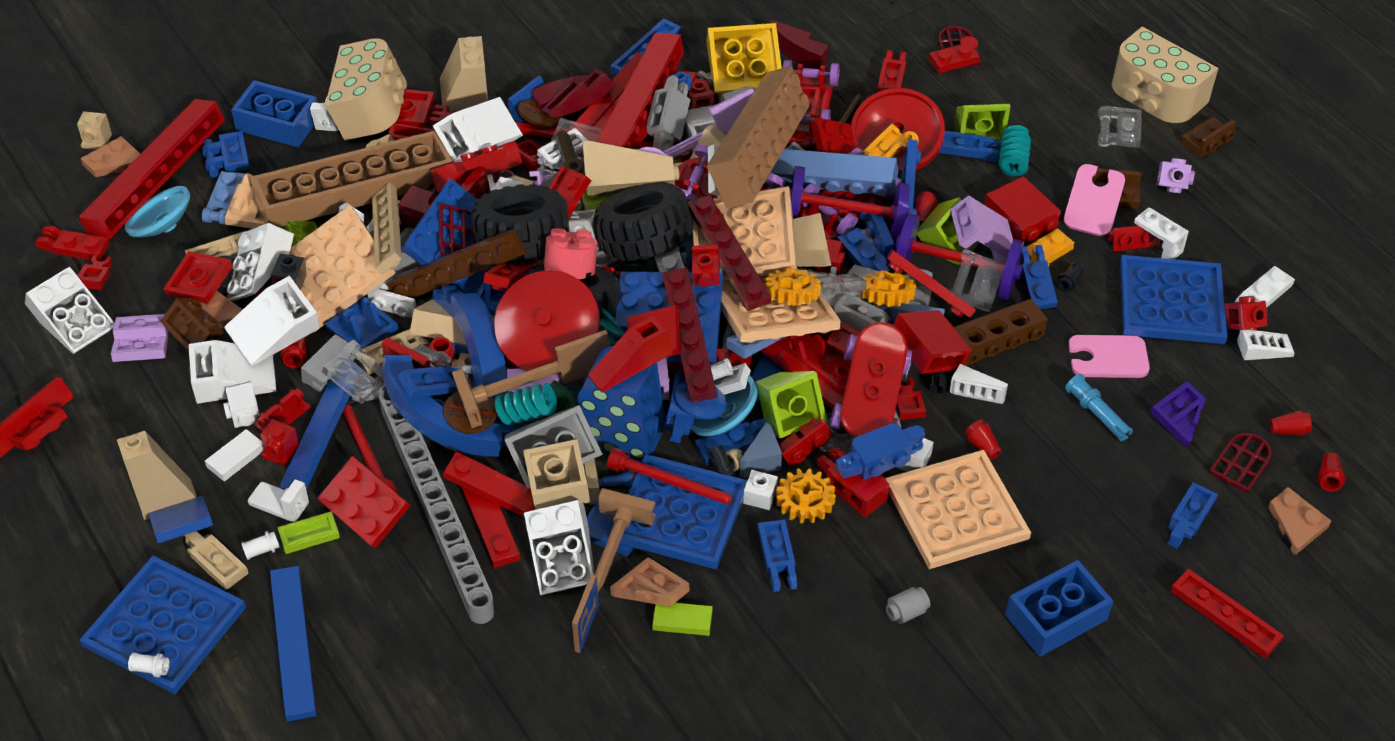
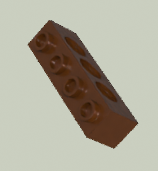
M1029 299L953 328L972 350L965 365H972L978 360L993 357L1002 351L1010 348L1014 349L1026 342L1040 339L1044 336L1048 319L1035 302Z

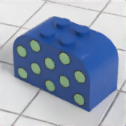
M613 346L605 347L599 352L589 373ZM657 363L603 393L587 376L578 394L577 403L584 413L600 450L611 453L613 448H618L625 451L626 455L630 456V459L642 462L645 454L653 455L664 430L663 423L665 417Z

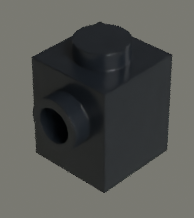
M279 254L271 273L272 285L290 276L301 290L307 276L305 258Z

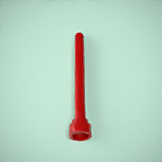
M346 404L342 413L369 470L398 494L393 481L385 478L352 407Z
M613 448L608 457L607 468L617 472L628 469L723 504H729L732 500L731 495L632 460L629 455H626L625 451L618 448Z

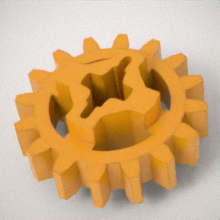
M787 268L783 272L775 270V274L769 273L768 278L765 279V287L771 295V300L778 299L779 304L787 302L789 306H801L802 302L811 304V300L816 301L818 296H820V279L816 278V274L809 275L807 270L799 272L798 268L797 270Z
M887 270L875 271V275L868 273L867 277H862L860 294H862L863 299L868 298L869 303L874 302L878 306L882 304L887 305V307L901 306V303L909 304V300H914L916 284L913 283V279H907V275H902L898 272L889 273Z
M809 468L806 473H802L800 469H797V475L788 472L787 479L781 478L779 487L776 490L777 506H782L781 513L786 514L789 512L790 520L799 517L800 523H804L807 518H809L811 523H814L817 516L822 520L825 519V512H832V505L835 504L836 496L834 495L835 487L830 485L829 477L821 479L822 472L819 471L816 475H813L812 470Z

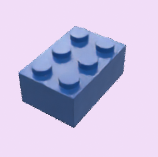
M254 80L231 109L236 131H242L299 148L314 127L310 107L312 103H317V98Z
M1077 560L1011 595L1005 616L1037 655L1041 657L1108 620L1114 601Z

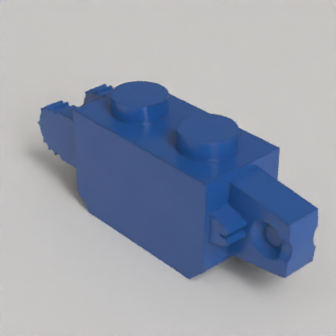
M676 369L669 390V400H667L663 429L671 431L669 441L676 443L681 442L683 434L689 435L694 421V417L683 412L675 402L674 393L677 386L686 381L685 377H682V370Z
M891 423L853 439L851 452L837 459L835 467L842 478L860 475L863 480L872 476L877 477L894 467H902L910 461L911 454L922 450V440L925 437L924 428L916 425L902 430L899 425Z

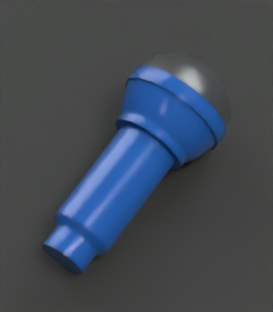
M626 470L621 475L602 477V479H598L599 487L623 485L631 488L637 473Z

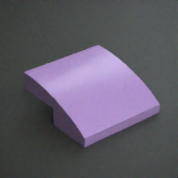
M165 314L116 317L113 327L112 361L165 358L168 329L160 322Z

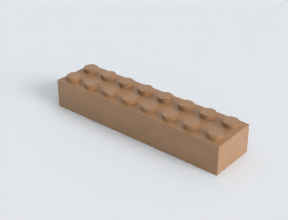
M792 66L769 71L765 74L707 165V169L726 209L753 203L809 108V99L803 93L799 76L794 72Z
M435 130L252 176L253 197L265 224L270 223L277 227H283L339 212V207L344 203H348L354 208L371 204L372 195L388 182L397 187V197L405 195L411 186L428 189L430 184L434 183L431 170L453 161Z

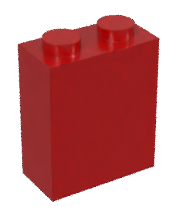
M1024 176L986 194L984 204L1008 219L1013 239L1024 241V244L1034 241L1037 237L1047 232L1054 231L1058 226L1061 212Z
M940 310L899 313L895 320L894 326L904 335L907 349L912 350L911 361L921 374L955 371L960 364L965 365L972 350Z

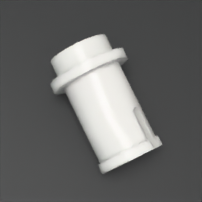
M727 358L710 365L714 380L733 374L732 365Z
M266 531V535L242 542L247 560L271 550L274 553L275 549L280 547L275 533H268Z
M132 653L128 661L129 671L151 673L157 678L161 675H166L170 665L169 658H166L163 654L152 656Z

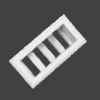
M1241 330L1237 339L1244 360L1294 357L1295 354L1287 334ZM1279 343H1282L1284 348H1281Z
M960 364L952 377L949 392L959 396L1003 404L1008 384Z

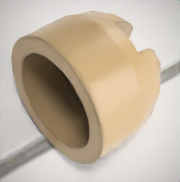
M738 448L725 452L731 466H735L734 472L740 469V460L743 457L741 454L743 451Z

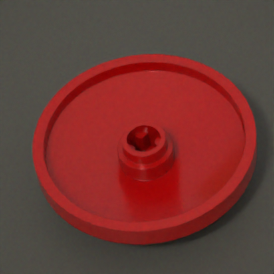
M891 88L877 92L868 97L858 107L853 116L851 129L855 146L863 151L891 124L896 126L902 134L908 131L916 133L919 138L917 150L921 151L920 162L916 165V171L928 165L937 156L944 142L945 125L940 109L929 97L915 90ZM904 148L893 157L897 159L898 174H902Z
M552 270L535 272L515 282L501 298L494 320L495 335L502 352L514 365L524 371L556 362L555 347L598 333L601 327L599 307L588 287L570 274Z

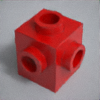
M1255 296L1239 297V302L1225 304L1227 329L1257 331V327L1268 326L1266 301L1255 300Z

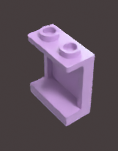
M968 195L951 209L959 245L967 249L973 243L979 241L992 250L994 261L1004 263L1007 260L1013 241L1008 219Z

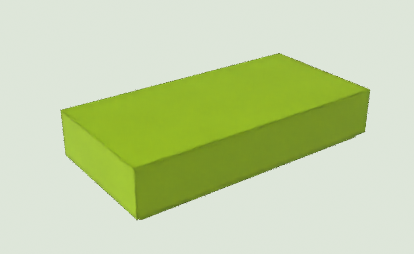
M332 511L278 527L285 554L340 538Z
M674 603L668 607L656 604L653 630L710 636L713 606Z

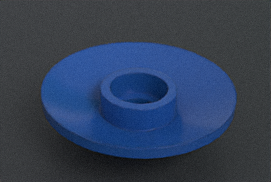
M686 381L680 383L674 393L675 402L678 407L686 414L698 419L711 420L718 418L724 413L727 405L724 394L717 387V398L695 403L690 401Z

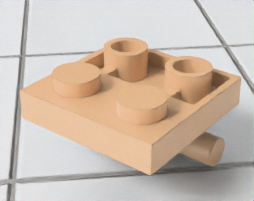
M245 174L241 184L237 185L225 215V225L254 229L265 224L253 197L251 174Z

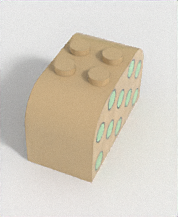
M1141 27L1120 46L1112 79V88L1117 95L1166 122L1181 123L1192 118L1209 103L1218 68L1150 30Z
M369 39L342 45L339 48L325 106L344 140L380 133L391 127L399 117L407 83L390 48L384 40Z

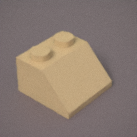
M578 439L523 450L535 510L576 500L582 503L590 502Z

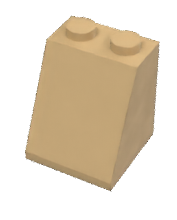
M482 36L458 38L440 77L442 105L449 106V112L461 111L488 101Z

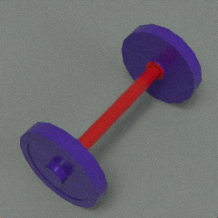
M794 166L790 184L793 219L798 217L799 207L802 205V202L888 216V230L893 242L896 243L910 211V208H908L909 184L898 183L892 206L886 207L804 193L805 167Z
M908 214L901 235H898L895 245L896 252L910 262L913 252L916 251L1000 272L1002 280L998 299L1009 301L1015 279L1019 280L1023 265L1019 263L1024 241L1013 239L1007 260L1001 263L917 242L920 216Z

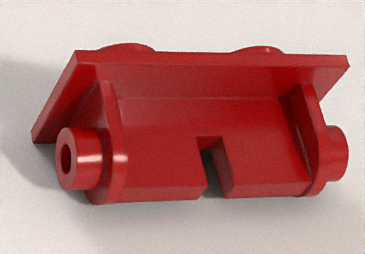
M1138 225L1113 228L1112 231L1108 232L1109 241H1113V252L1160 246V239Z
M291 389L280 400L278 405L275 404L265 413H261L259 419L253 425L260 431H263L270 421L274 419L289 426L311 408V405L301 399L304 394L300 389Z
M820 416L817 419L813 417L799 429L803 434L802 438L799 439L794 432L779 443L781 445L779 447L782 457L785 458L790 467L802 462L807 455L826 444L828 439L834 436Z

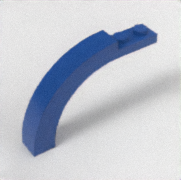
M444 285L441 289H433V300L452 315L463 333L470 355L474 387L482 384L486 386L506 379L507 371L504 354L496 339L493 318L482 299L476 293L464 294L454 285ZM498 394L491 396L494 399V401ZM497 414V418H496V420H495L494 423H500V424H501V423H503V422L501 421V419L499 418V416H498V414Z
M411 355L384 356L382 375L392 403L409 424L420 433L443 446L468 454L498 457L500 448H508L504 440L505 435L530 424L517 423L516 425L508 426L504 423H494L486 431L477 434L458 432L447 424L442 405L431 396L410 398L397 378L401 371L414 369Z

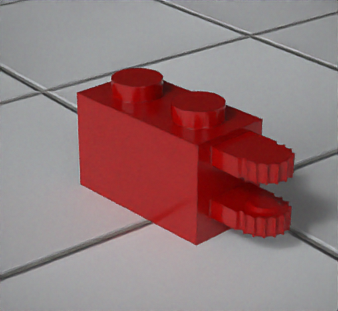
M837 447L829 450L830 457L835 462L846 455ZM826 456L818 458V466L827 474V478L829 477L830 485L835 487L834 493L864 518L887 501L890 484L882 475L872 476L865 480L860 475L842 478L835 467L836 463Z

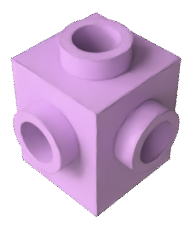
M1172 158L1171 162L1162 161L1160 162L1156 185L1167 187V192L1181 193L1182 189H1188V186L1193 184L1195 171H1191L1192 165H1186V160ZM1175 172L1179 174L1178 180L1174 178Z

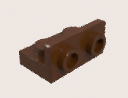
M1212 117L1182 135L1180 143L1201 158L1209 152H1214L1220 145L1230 142L1235 135L1234 130L1237 122L1231 120L1223 124L1215 117Z
M1097 168L1096 175L1092 178L1093 184L1098 187L1107 185L1109 170L1114 169ZM1114 170L1122 173L1125 177V184L1118 207L1139 209L1141 172Z
M177 298L160 321L188 351L189 344L210 341L213 336H221L224 332L219 327L218 321L208 315L202 309L201 303L194 298Z

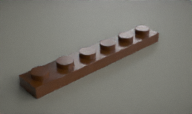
M511 229L433 260L428 264L388 279L386 284L392 293L414 298L433 289L522 256L527 249L515 230Z

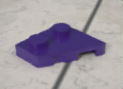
M1187 381L1151 408L1150 413L1186 448L1192 441V435L1198 424L1200 412L1204 407L1206 398Z

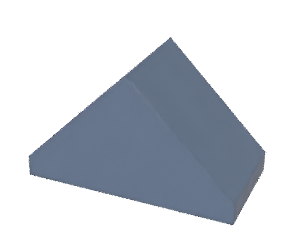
M765 423L741 458V477H749L751 470L762 473L781 470L782 452L770 424Z

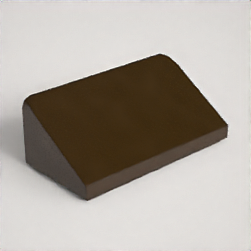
M857 94L842 108L834 121L851 125L853 116L861 104V95Z

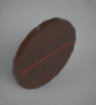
M526 99L519 103L518 112L520 116L530 124L541 127H554L562 123L563 116L554 118L548 116L541 110L542 108L538 107L534 99Z
M457 391L448 397L444 404V418L447 424L458 432L477 434L486 431L494 424L497 418L495 401L492 397H488V400L478 403L482 425L472 428Z

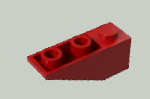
M654 316L629 328L588 374L589 378L600 392L603 393L673 354L667 331Z

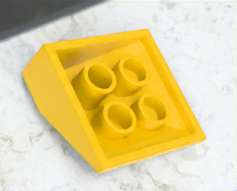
M776 23L708 28L706 42L715 93L731 92L744 87L757 88L767 72L782 68Z

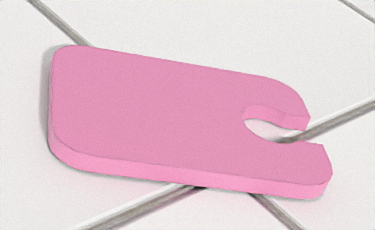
M1085 164L1079 167L1064 215V224L1067 228L1096 236H1106L1112 229L1125 184V177L1118 171L1109 170L1107 185L1098 187L1092 182L1098 166Z
M1074 335L1069 340V352L1087 351L1093 356V359L1090 361L1071 360L1072 370L1076 375L1082 374L1084 377L1142 378L1149 373L1146 345L1144 340L1138 336Z

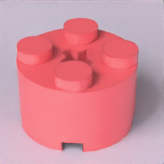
M561 228L551 229L550 235L546 237L544 270L564 272L577 279L586 278V273L589 272L591 276L594 275L598 242L595 238L591 237L592 232L584 229L577 230L576 232H566V230Z

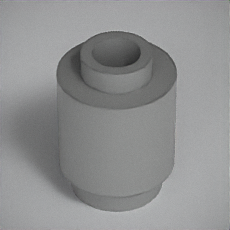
M912 587L890 597L886 606V612L892 621L903 624L924 614L926 609L930 608V600L923 588Z

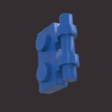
M242 131L219 135V142L213 143L211 139L204 140L202 152L206 158L205 169L209 172L210 177H217L219 169L224 167L226 172H239L250 169Z

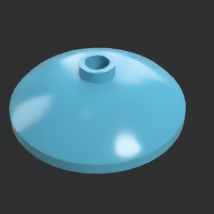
M176 186L155 195L126 222L125 231L130 236L139 238L170 232L184 215L190 201V192L184 186Z
M748 376L745 389L724 395L727 405L720 417L711 420L694 418L691 426L692 431L700 436H716L739 425L751 412L756 402L758 388L753 378Z

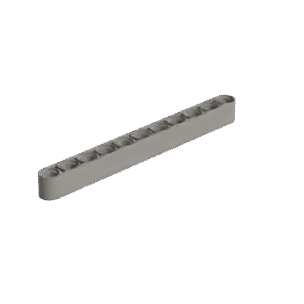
M384 385L378 392L382 415L466 611L473 622L478 624L487 623L494 616L491 590L422 434L399 413Z

